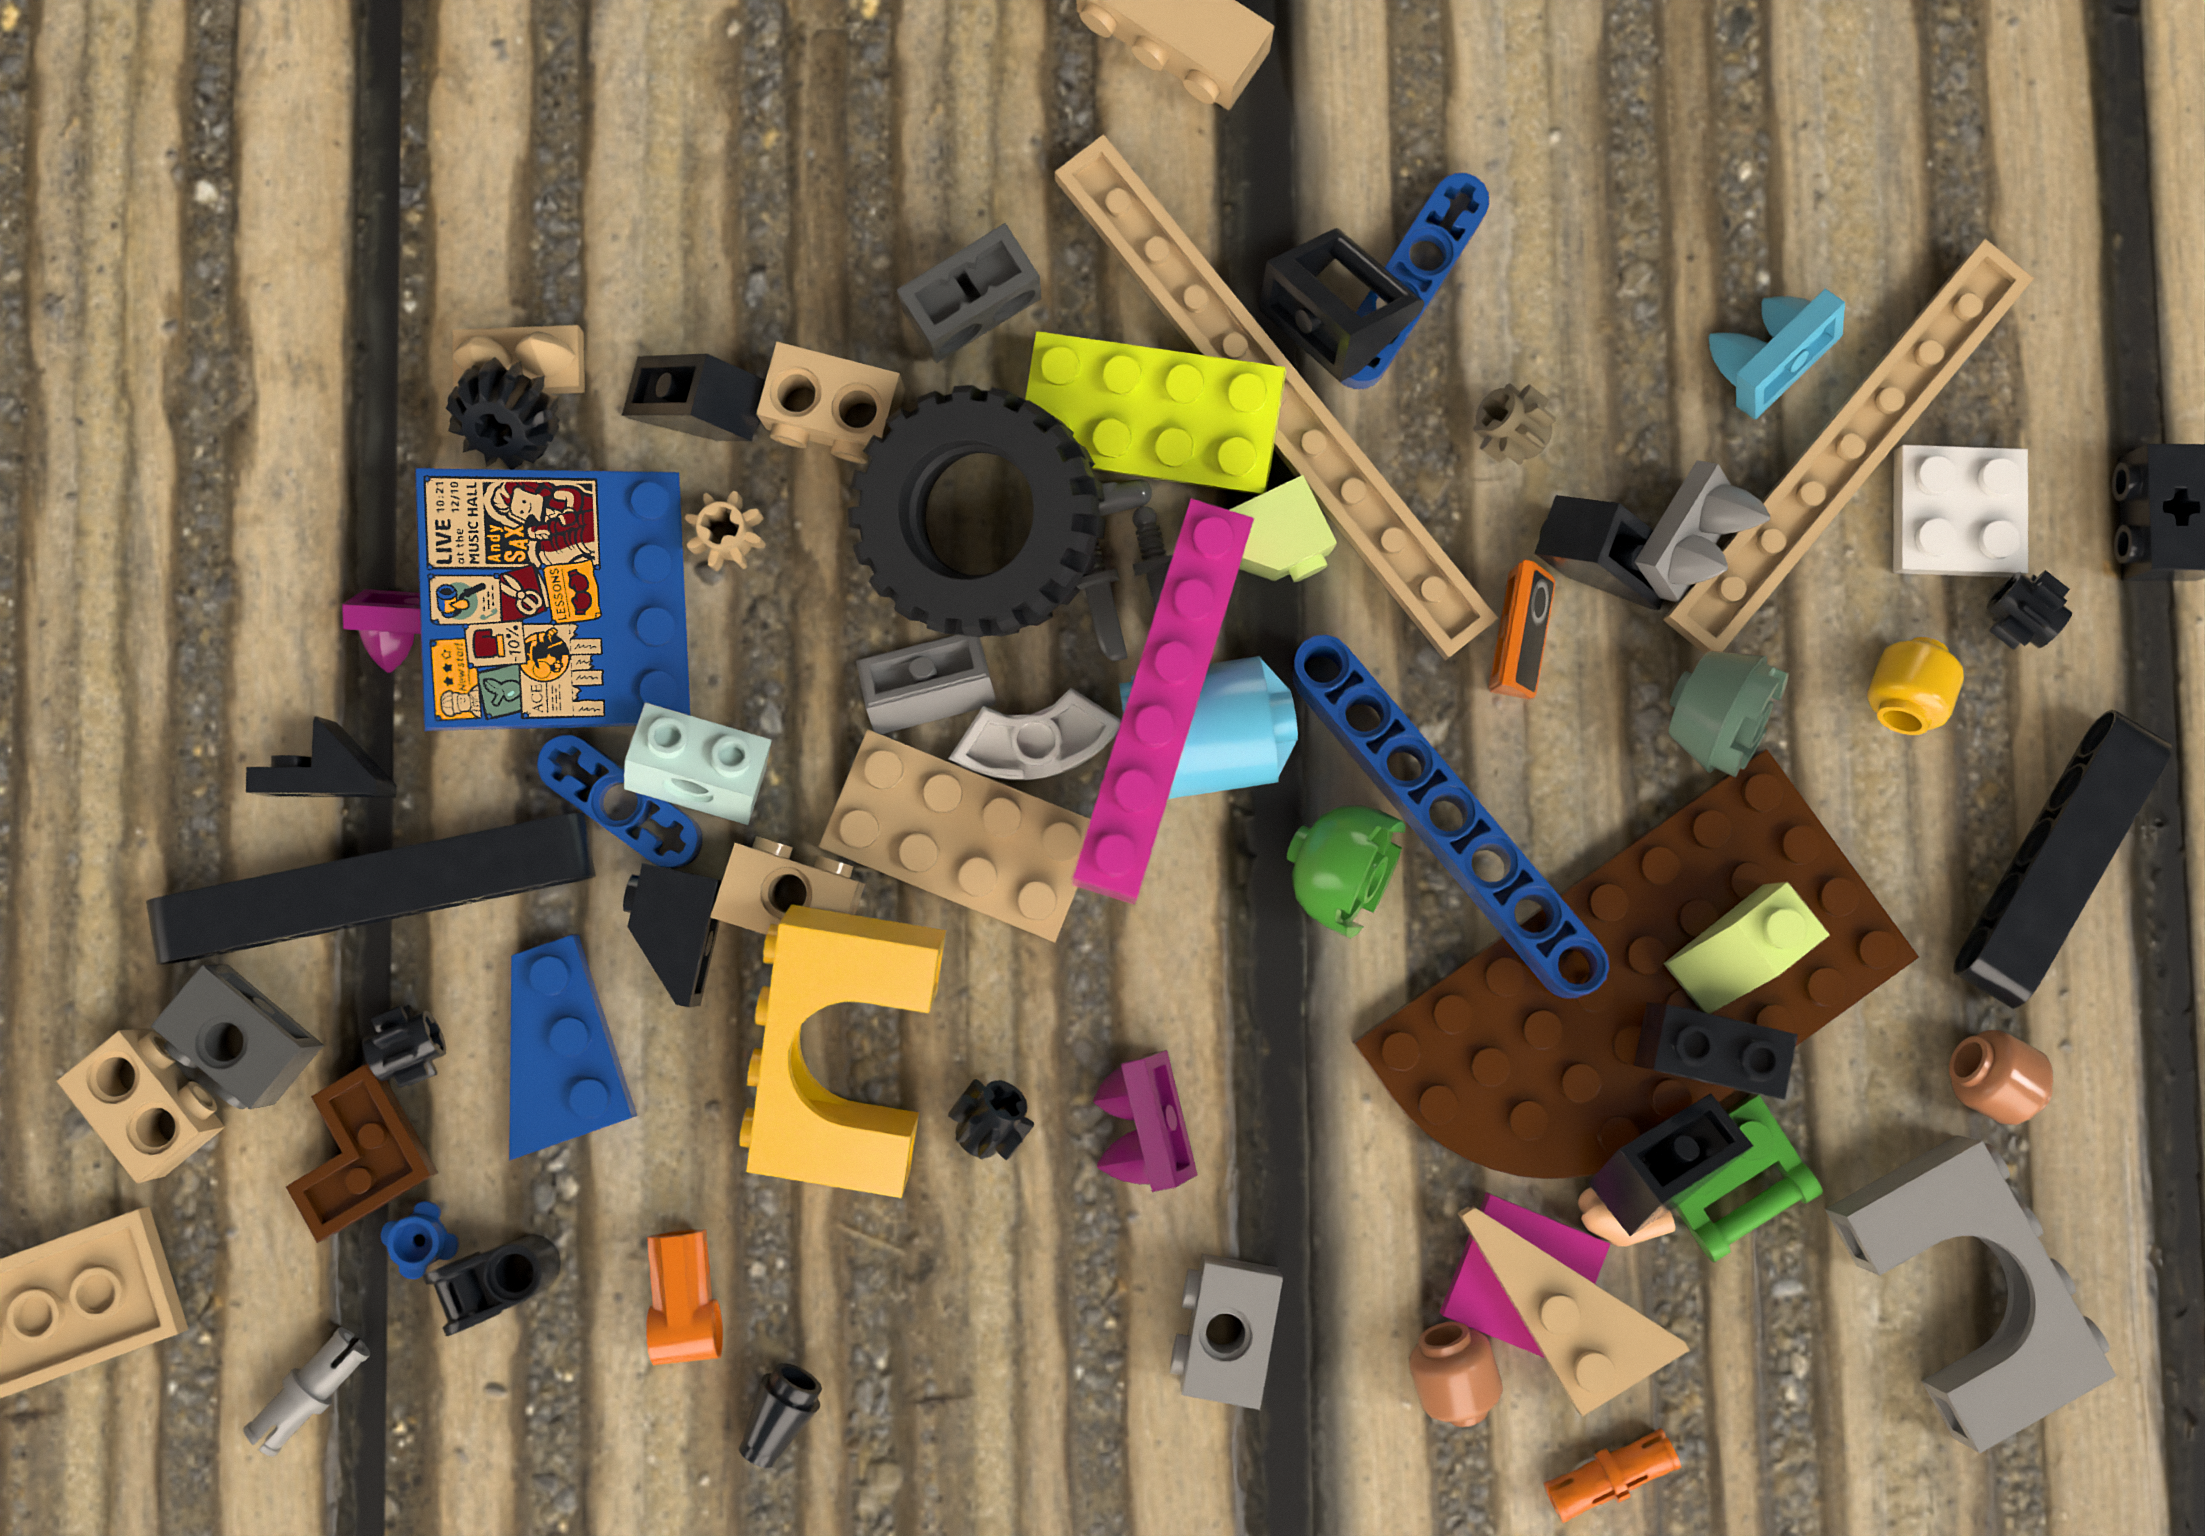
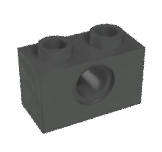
M202 965L151 1025L155 1031L167 1040L163 1046L174 1059L188 1067L196 1068L198 1066L216 1081L212 1086L216 1094L230 1105L239 1109L247 1107L250 1110L275 1105L324 1046V1044L229 965ZM232 1025L240 1029L244 1039L243 1048L237 1057H234L228 1051L225 1043L226 1034Z

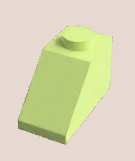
M1304 475L1230 509V511L1254 518L1239 566L1240 570L1272 581L1290 574L1293 582H1298L1328 566L1324 557L1331 554L1337 542Z
M1788 882L1763 884L1663 964L1701 1012L1710 1014L1779 976L1830 934Z

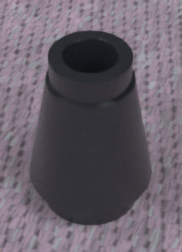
M779 1363L772 1373L763 1375L743 1435L744 1439L739 1446V1452L747 1461L762 1468L772 1467L777 1458L781 1456L819 1410L820 1402L818 1397L822 1391V1386L812 1374L798 1366Z

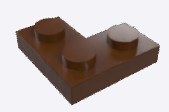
M367 1063L311 1096L342 1153L285 1187L314 1239L319 1243L349 1227L439 1172L387 1080L380 1081L373 1074Z

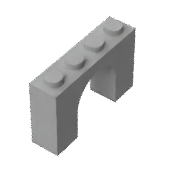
M1956 1135L1829 1206L1825 1211L1856 1266L1879 1276L1935 1244L1958 1236L1977 1237L1998 1258L2004 1270L2008 1286V1303L2000 1327L1983 1346L1922 1380L1924 1387L1953 1438L1976 1452L1982 1453L2116 1377V1374L2104 1355L2109 1352L2106 1338L2091 1319L2082 1316L2071 1295L2076 1293V1288L2070 1275L2058 1261L2049 1258L2038 1239L2043 1234L2038 1219L2025 1203L2016 1200L2005 1179L2010 1177V1173L2001 1155L1988 1143L1984 1144L1981 1140Z

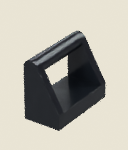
M1334 228L1268 260L1259 304L1260 311L1339 382L1359 373L1420 314L1424 307V301L1339 228ZM1336 259L1386 302L1387 305L1361 318L1316 277Z

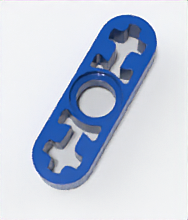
M558 736L543 746L537 760L538 773L542 781L560 796L655 865L675 869L687 866L696 859L702 848V832L697 822L673 803L636 793L637 807L634 813L627 819L613 820L604 809V797L613 786L624 784L625 768L588 741L575 736ZM579 749L581 755L577 762L582 768L597 777L600 776L603 766L609 772L598 779L592 788L581 779L566 775L560 780L558 776L562 771V766L556 762L558 755L562 752L573 755ZM591 788L588 800L586 801L582 798V794ZM653 803L658 805L660 810L650 818L661 826L674 829L679 823L684 827L679 836L686 843L682 852L669 850L662 855L659 850L662 847L663 841L649 829L642 828L639 838L632 834L633 830L647 820Z

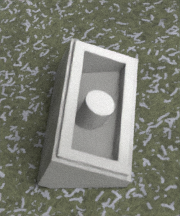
M953 635L856 660L866 711L874 732L878 734H885L978 710L983 706L989 707L996 703L980 637Z

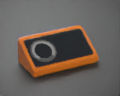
M1524 559L1508 572L1488 685L1492 693L1528 700L1535 698L1537 694L1556 585L1554 577L1534 561Z

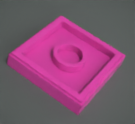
M1486 1192L1479 1209L1480 1211L1596 1284L1610 1243ZM1469 1235L1440 1309L1441 1315L1544 1358L1473 1238Z

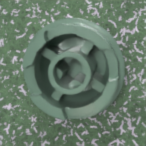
M1708 651L1700 660L1693 673L1685 671L1674 688L1669 705L1675 707L1671 718L1668 734L1707 772L1710 773L1716 768L1736 777L1739 769L1744 770L1759 747L1767 731V728L1764 727L1774 705L1770 698L1778 701L1781 700L1789 674L1768 665L1767 656Z

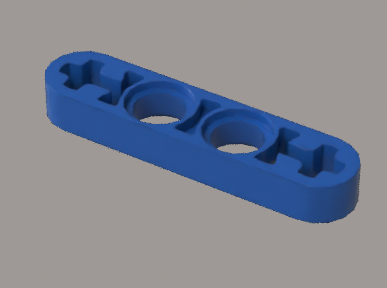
M1454 173L1445 177L1438 184L1385 266L1389 272L1424 301V307L1420 314L1393 339L1394 343H1389L1370 361L1376 366L1375 368L1366 365L1359 373L1342 381L1341 383L1344 386L1352 389H1367L1374 386L1383 377L1480 226L1489 207V193L1485 184L1476 176L1468 173ZM1462 193L1470 198L1467 206L1469 211L1464 210L1461 212L1450 232H1448L1439 225L1450 207L1451 201L1449 199L1455 200ZM1420 241L1432 242L1440 248L1443 254V264L1433 271L1418 269L1410 259L1409 249ZM1370 290L1356 311V314L1362 318L1377 310L1376 301L1379 296Z

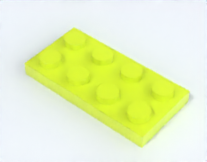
M1036 331L1025 400H1030L1045 409V411L1060 419L1074 432L1073 437L1080 445L1086 447L1095 463L1091 467L1092 470L1261 495L1267 492L1287 370L1283 366Z

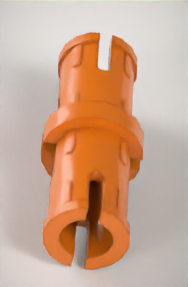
M1659 1428L1640 1440L1610 1453L1604 1448L1593 1454L1595 1460L1582 1465V1467L1570 1473L1563 1474L1551 1481L1548 1480L1543 1485L1556 1514H1558L1560 1521L1564 1524L1570 1519L1583 1514V1512L1612 1499H1615L1617 1503L1631 1497L1629 1491L1657 1477L1680 1469L1681 1464L1669 1438Z

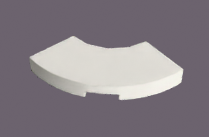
M1072 688L1053 706L1031 715H1005L983 706L950 755L949 760L962 768L994 779L1009 781L1043 779L1066 772L1089 760L1114 738L1122 720Z

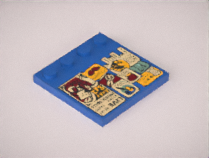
M416 468L415 491L424 731L637 726L645 702L690 715L679 472Z

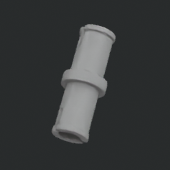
M338 1328L330 1340L302 1369L294 1368L282 1380L284 1388L253 1421L244 1427L243 1432L249 1442L254 1446L271 1426L276 1425L277 1427L266 1437V1442L259 1448V1451L268 1456H276L281 1451V1447L312 1414L320 1415L332 1404L330 1395L362 1361H366L370 1356V1351L364 1342L359 1339L342 1358H337L350 1344L349 1341L355 1335L345 1328Z

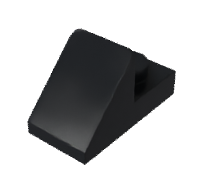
M315 716L313 720L312 757L274 755L271 756V767L246 768V793L267 797L396 798L397 785L355 740L335 721Z

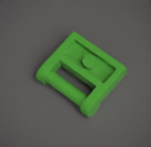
M1751 1093L1725 1110L1754 1146L1675 1208L1702 1251L1713 1263L1731 1252L1730 1244L1800 1200L1807 1204L1823 1193L1818 1180L1802 1162L1758 1094ZM1772 1164L1776 1165L1783 1176L1782 1180L1715 1223L1709 1219L1704 1211L1705 1207Z

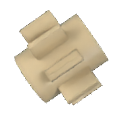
M732 491L727 502H716L708 493L704 494L703 499L706 506L700 511L699 515L686 514L685 520L696 529L698 534L697 537L692 538L686 544L688 549L694 554L710 549L708 565L717 572L722 567L724 560H734L742 569L747 568V560L744 556L750 551L751 547H765V542L752 529L753 526L759 524L764 519L758 509H750L741 514L742 497L736 491ZM729 521H731L738 529L735 536L725 535L720 542L713 534L715 527L726 528Z

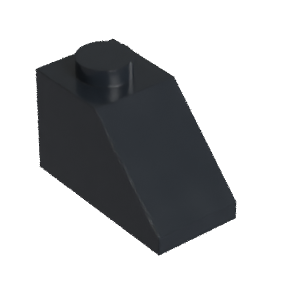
M707 353L638 356L622 416L714 441H752L755 429L761 422L756 413L766 380Z
M1556 495L1548 517L1541 527L1539 541L1534 554L1567 578L1649 609L1660 610L1664 599L1658 597L1635 563L1636 558L1653 530L1620 503Z
M642 863L640 874L631 875L624 894L623 911L630 913L627 927L675 1004L684 1007L701 1006L720 920L710 916L722 880Z
M1710 1093L1618 1149L1588 1184L1630 1237L1676 1208L1747 1153L1754 1145Z

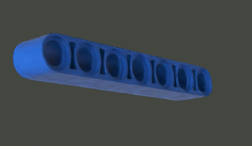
M1316 635L1305 640L1297 650L1293 666V683L1299 695L1542 984L1554 995L1566 999L1578 998L1599 988L1605 981L1609 969L1608 956L1602 945L1346 644L1338 638L1329 635ZM1315 657L1329 658L1336 663L1339 675L1330 682L1320 683L1312 680L1307 675L1304 666ZM1362 704L1370 706L1380 717V725L1372 731L1361 732L1355 730L1346 720L1345 713L1348 709ZM1396 753L1411 754L1418 760L1421 766V775L1413 781L1398 780L1388 770L1387 759ZM1441 801L1453 803L1462 814L1463 822L1461 828L1455 831L1438 829L1433 825L1429 817L1430 806ZM1488 850L1498 855L1504 864L1503 878L1496 882L1480 879L1472 869L1471 860L1473 854L1478 851ZM1531 900L1537 902L1546 913V925L1542 932L1530 933L1518 925L1515 920L1514 911L1519 901ZM1564 950L1579 952L1588 962L1589 974L1583 984L1575 985L1562 978L1558 970V960Z

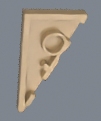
M1468 1206L1457 1213L1574 1408L1582 1417L1690 1351L1683 1340L1477 1208H1470Z

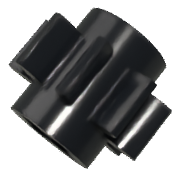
M2046 570L2038 577L2033 574L2030 578L2022 572L2015 573L1995 592L1987 604V609L1995 615L1992 620L1996 622L1989 631L2013 650L2020 643L2026 646L2029 642L2037 648L2044 647L2063 630L2072 616V611L2064 606L2067 602L2064 596L2070 589Z
M400 1005L371 1018L377 1032L365 1036L362 1046L371 1071L380 1081H386L395 1077L398 1087L402 1088L437 1075L438 1072L432 1060L446 1054V1044L442 1031L431 1013L424 1011L414 1015L410 1005L404 1007Z
M974 1079L948 1113L951 1119L958 1122L955 1129L956 1141L966 1152L982 1160L993 1156L996 1152L1005 1160L1010 1159L1023 1142V1139L1034 1127V1122L1024 1117L1027 1113V1100L1014 1085L1002 1080L992 1081L984 1086L978 1079Z

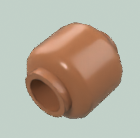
M1985 1030L1963 1040L1951 1056L1949 1074L1956 1098L1969 1108L2001 1124L2017 1125L2029 1120L2043 1110L2051 1099L2053 1068L2048 1057L2040 1050L2002 1030Z
M1445 1322L1428 1328L1421 1334L1418 1339L1419 1343L1415 1345L1409 1356L1410 1372L1423 1410L1436 1420L1451 1422V1424L1458 1427H1468L1481 1422L1486 1418L1488 1411L1497 1404L1503 1393L1502 1379L1490 1341L1481 1332L1470 1329L1460 1322Z

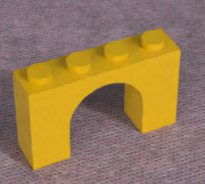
M792 904L779 922V925L770 924L764 945L763 961L764 963L773 964L771 986H762L755 1015V1024L765 1026L763 1048H754L747 1077V1085L757 1087L755 1109H746L739 1139L741 1147L749 1148L746 1172L902 1198L911 1171L919 1112L854 1102L841 1098L825 1089L813 1077L805 1064L800 1044L802 1023L819 1009L831 1004L848 1001L929 1013L938 990L946 930Z

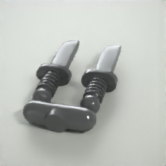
M1142 479L1102 484L1105 501L1099 503V517L1137 508L1133 513L1132 519L1137 527L1135 533L1138 536L1137 541L1139 542L1140 553H1142L1141 557L1144 561L1132 564L1135 576L1146 574L1156 612L1173 555H1164L1166 550L1163 549L1165 547L1164 543H1161L1163 538L1160 537L1162 535L1161 531H1159L1160 526L1156 524V512L1152 508L1144 506L1151 500V486ZM1096 540L1092 555L1099 558L1091 575L1084 573L1076 586L1079 590L1085 589L1097 640L1102 652L1109 660L1118 661L1128 658L1110 587V582L1120 579L1117 568L1107 571L1103 570L1105 569V564H1102L1104 560L1100 558L1102 557V552H1099L1101 548L1097 546L1099 545V540Z

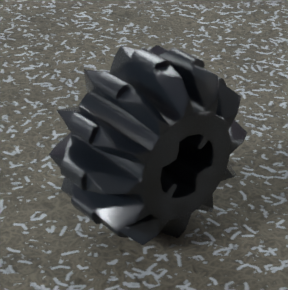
M496 357L489 362H485L482 368L473 365L471 369L464 371L457 382L458 386L449 395L446 409L452 414L449 419L448 432L466 437L463 441V453L478 450L484 454L486 467L500 458L510 470H514L518 465H522L524 460L534 463L536 459L542 457L549 445L548 442H552L557 434L560 421L555 415L558 409L559 397L541 392L545 386V375L530 379L523 375L521 361L511 365L509 370H507Z

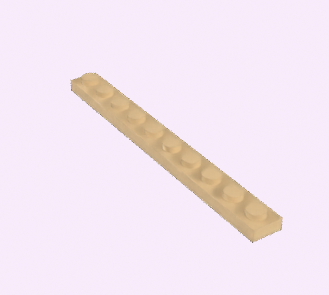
M1104 134L1056 170L1055 181L1195 354L1283 366L1286 368L1274 451L1296 478L1304 475L1320 508L1441 657L1446 661L1494 623L1498 617Z

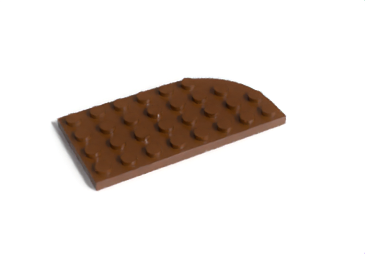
M1765 749L1753 755L1744 770L1739 769L1736 777L1729 774L1725 775L1558 894L1602 945L1608 956L1609 969L1607 977L1599 988L1578 998L1566 999L1554 995L1542 984L1501 935L1352 1041V1043L1403 1113L1424 1133L1445 1148L1471 1162L1515 1176L1539 1179L1574 1178L1597 1174L1618 1149L1711 1093L1720 1102L1737 1090L1634 1066L1647 1002L1668 1004L1701 1012L1663 963L1763 884L1788 882L1830 935L1779 976L1710 1013L1712 1015L1798 1034L1797 1046L1914 962L1919 956L1776 760ZM1540 907L1519 922L1518 925L1527 932L1540 933L1546 925V913ZM1564 950L1558 960V970L1562 978L1575 985L1583 984L1589 974V966L1585 957L1573 950Z

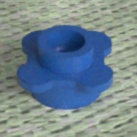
M423 1201L418 1203L414 1207L413 1214L400 1221L392 1220L387 1222L381 1231L382 1243L387 1246L389 1256L399 1266V1272L405 1278L418 1279L426 1273L427 1266L439 1259L449 1260L458 1251V1238L456 1235L446 1231L440 1220L441 1209L434 1202ZM417 1234H422L425 1237V1244L423 1246H418L415 1243V1236Z

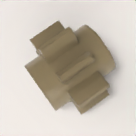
M1508 383L1505 388H1499L1489 393L1478 407L1476 413L1477 424L1473 427V431L1484 438L1480 449L1499 463L1506 457H1509L1518 465L1522 464L1524 459H1530L1540 454L1551 439V424L1556 421V417L1545 409L1549 399L1529 384L1522 391H1519L1512 384Z

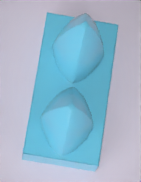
M1824 289L1812 301L1793 296L1763 298V322L1769 334L1773 337L1769 343L1739 333H1710L1708 338L1713 360L1721 373L1736 387V407L1756 420L1843 336L1845 301L1827 289Z

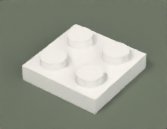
M1902 445L1893 451V573L2011 577L2017 572H2022L2024 575L2028 573V449Z

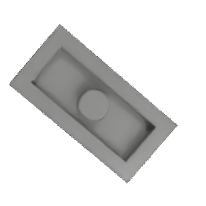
M1697 460L1639 553L1635 563L1659 598L1680 603L1691 584L1706 581L1728 570L1726 558L1722 550L1716 545L1722 534L1754 528L1770 521V515L1764 504L1757 497L1746 490L1732 486L1718 464Z

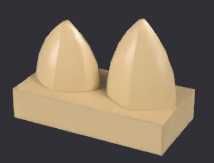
M578 325L452 330L453 389L458 386L457 382L464 371L471 369L473 365L482 368L485 362H489L496 357L507 370H509L511 365L521 361L523 375L530 379L545 375V386L541 392L547 394L585 393L584 332Z

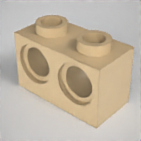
M776 342L756 414L765 429L771 431L770 438L777 442L797 448H806L809 440L832 446L831 454L850 462L866 464L869 455L863 452L864 448L873 435L884 439L892 430L887 424L886 419L900 409L905 388L900 373ZM798 388H809L815 391V399L806 410L792 412L785 409L786 398L792 391ZM866 403L877 409L874 420L865 427L853 428L845 424V416L848 410L857 404Z
M148 1028L116 1032L56 1081L136 1183L165 1177L225 1128L214 1113L217 1110V1105L210 1093L200 1084L194 1081L189 1082L174 1063L177 1060L165 1050L163 1045L167 1040L159 1033L149 1031ZM125 1060H128L135 1070V1082L130 1090H127L120 1080V1069ZM164 1110L168 1111L175 1121V1133L170 1141L165 1139L159 1130V1118Z

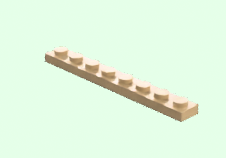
M1984 239L1975 246L1762 500L1770 515V521L1754 528L1736 532L1721 549L1726 558L1728 570L1706 581L1692 584L1680 603L1677 602L1663 620L1702 653L1706 654L1708 651L1723 652L2034 278L1988 240Z

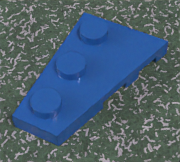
M570 935L511 956L509 1161L637 1116L579 935Z

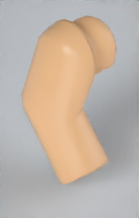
M1592 1187L1581 1193L1578 1199V1206L1584 1213L1581 1220L1587 1230L1616 1246H1630L1675 1231V1223L1671 1211L1629 1237Z

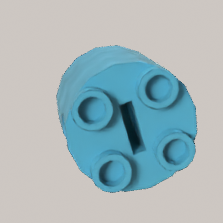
M1260 656L1209 664L1168 799L1278 782L1279 775L1298 740L1297 721L1290 689ZM1131 675V682L1119 683L1123 714L1136 675Z

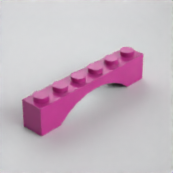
M1194 499L1190 500L1072 877L1073 886L1134 905L1137 901L1254 521L1253 517Z

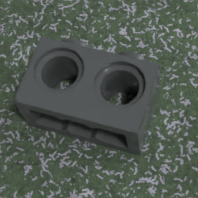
M1004 223L897 289L903 313L937 364L1041 299L1040 275L1007 224Z

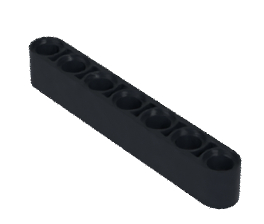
M573 813L164 895L147 900L146 905L156 964L166 965L570 884L594 878L596 874L584 813Z

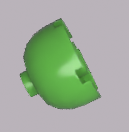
M1346 805L1321 815L1312 828L1304 825L1301 826L1291 841L1287 860L1295 863L1292 873V886L1295 897L1303 909L1325 927L1350 939L1356 936L1364 926L1353 922L1361 908L1374 913L1392 878L1402 847L1392 843L1391 839L1393 832L1405 833L1406 826L1404 822L1377 809L1363 805Z

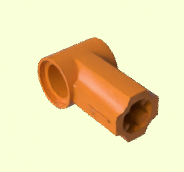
M677 1230L647 1237L653 1305L649 1307L647 1313L646 1337L652 1365L721 1358L723 1350V1322L719 1302L717 1299H712L707 1230Z

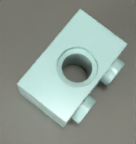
M645 702L625 758L624 789L748 825L766 771L772 740Z

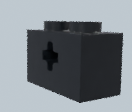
M2146 444L2119 457L2118 465L2113 473L2112 491L2115 499L2119 501L2120 527L2115 535L2114 553L2118 562L2121 563L2122 581H2198L2204 579L2205 444Z
M1647 1002L1634 1066L1785 1100L1798 1034L1673 1005Z

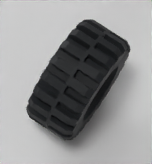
M974 385L954 386L952 394L943 395L937 391H932L917 397L919 407L912 412L903 408L898 409L886 419L887 424L892 430L884 439L873 435L864 448L863 452L871 456L872 459L866 473L854 470L850 486L851 489L861 491L859 507H848L849 527L860 530L862 542L854 544L853 549L858 563L870 566L874 573L868 582L880 597L891 598L895 602L894 610L910 621H920L927 625V629L944 634L972 637L1006 636L1020 633L1021 628L1029 625L1038 626L1052 618V610L1060 604L1068 605L1080 592L1076 586L1084 573L1091 575L1099 558L1092 555L1097 538L1104 539L1106 520L1099 517V503L1105 501L1102 482L1096 480L1091 467L1095 463L1086 447L1076 441L1073 437L1074 432L1060 419L1045 411V409L1010 391L992 387L989 391L981 390ZM975 453L994 454L1013 463L1028 480L1034 504L1032 527L1021 551L1004 568L982 575L961 573L943 563L930 543L926 528L927 503L936 481L953 463Z

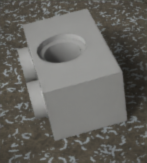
M1202 1253L1199 1270L1188 1268L1181 1305L1182 1308L1192 1310L1188 1335L1176 1334L1170 1364V1373L1180 1375L1179 1383L1182 1395L1260 1410L1283 1276L1278 1267ZM1227 1313L1239 1318L1242 1322V1328L1239 1336L1234 1341L1227 1344H1218L1207 1337V1326L1215 1316Z

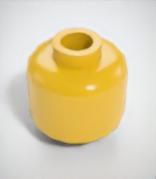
M1917 637L1908 641H1899L1886 647L1878 661L1867 691L1869 705L1877 714V718L1882 725L1890 730L1906 735L1926 733L1927 730L1944 725L1952 715L1964 681L1963 666L1949 652L1948 648L1938 640L1928 637Z

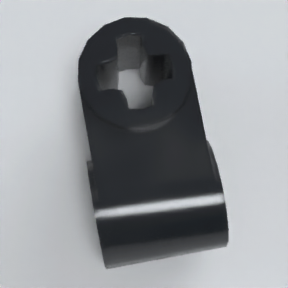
M531 1234L519 1237L483 1253H480V1251L475 1252L422 1276L426 1284L434 1285L448 1321L442 1328L445 1336H450L502 1313L503 1310L528 1300L552 1285L559 1275L561 1260L559 1251L553 1242L544 1236ZM515 1253L524 1255L533 1265L534 1276L531 1284L523 1283L513 1273L512 1260Z

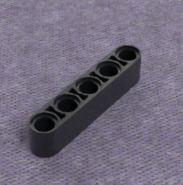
M2111 709L2105 712L2093 723L2080 742L1959 951L1953 967L1954 974L2012 1009L2023 1005L2034 994L2171 756V743L2116 710Z

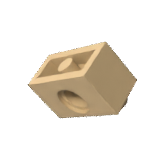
M756 836L752 848L734 843L710 917L767 935L770 924L779 925V922L786 913L779 907L775 897L777 886L783 879L789 876H797L804 882L807 896L802 906L852 915L856 914L865 883L850 879L853 866L819 855L816 856L813 867L789 860L793 847Z

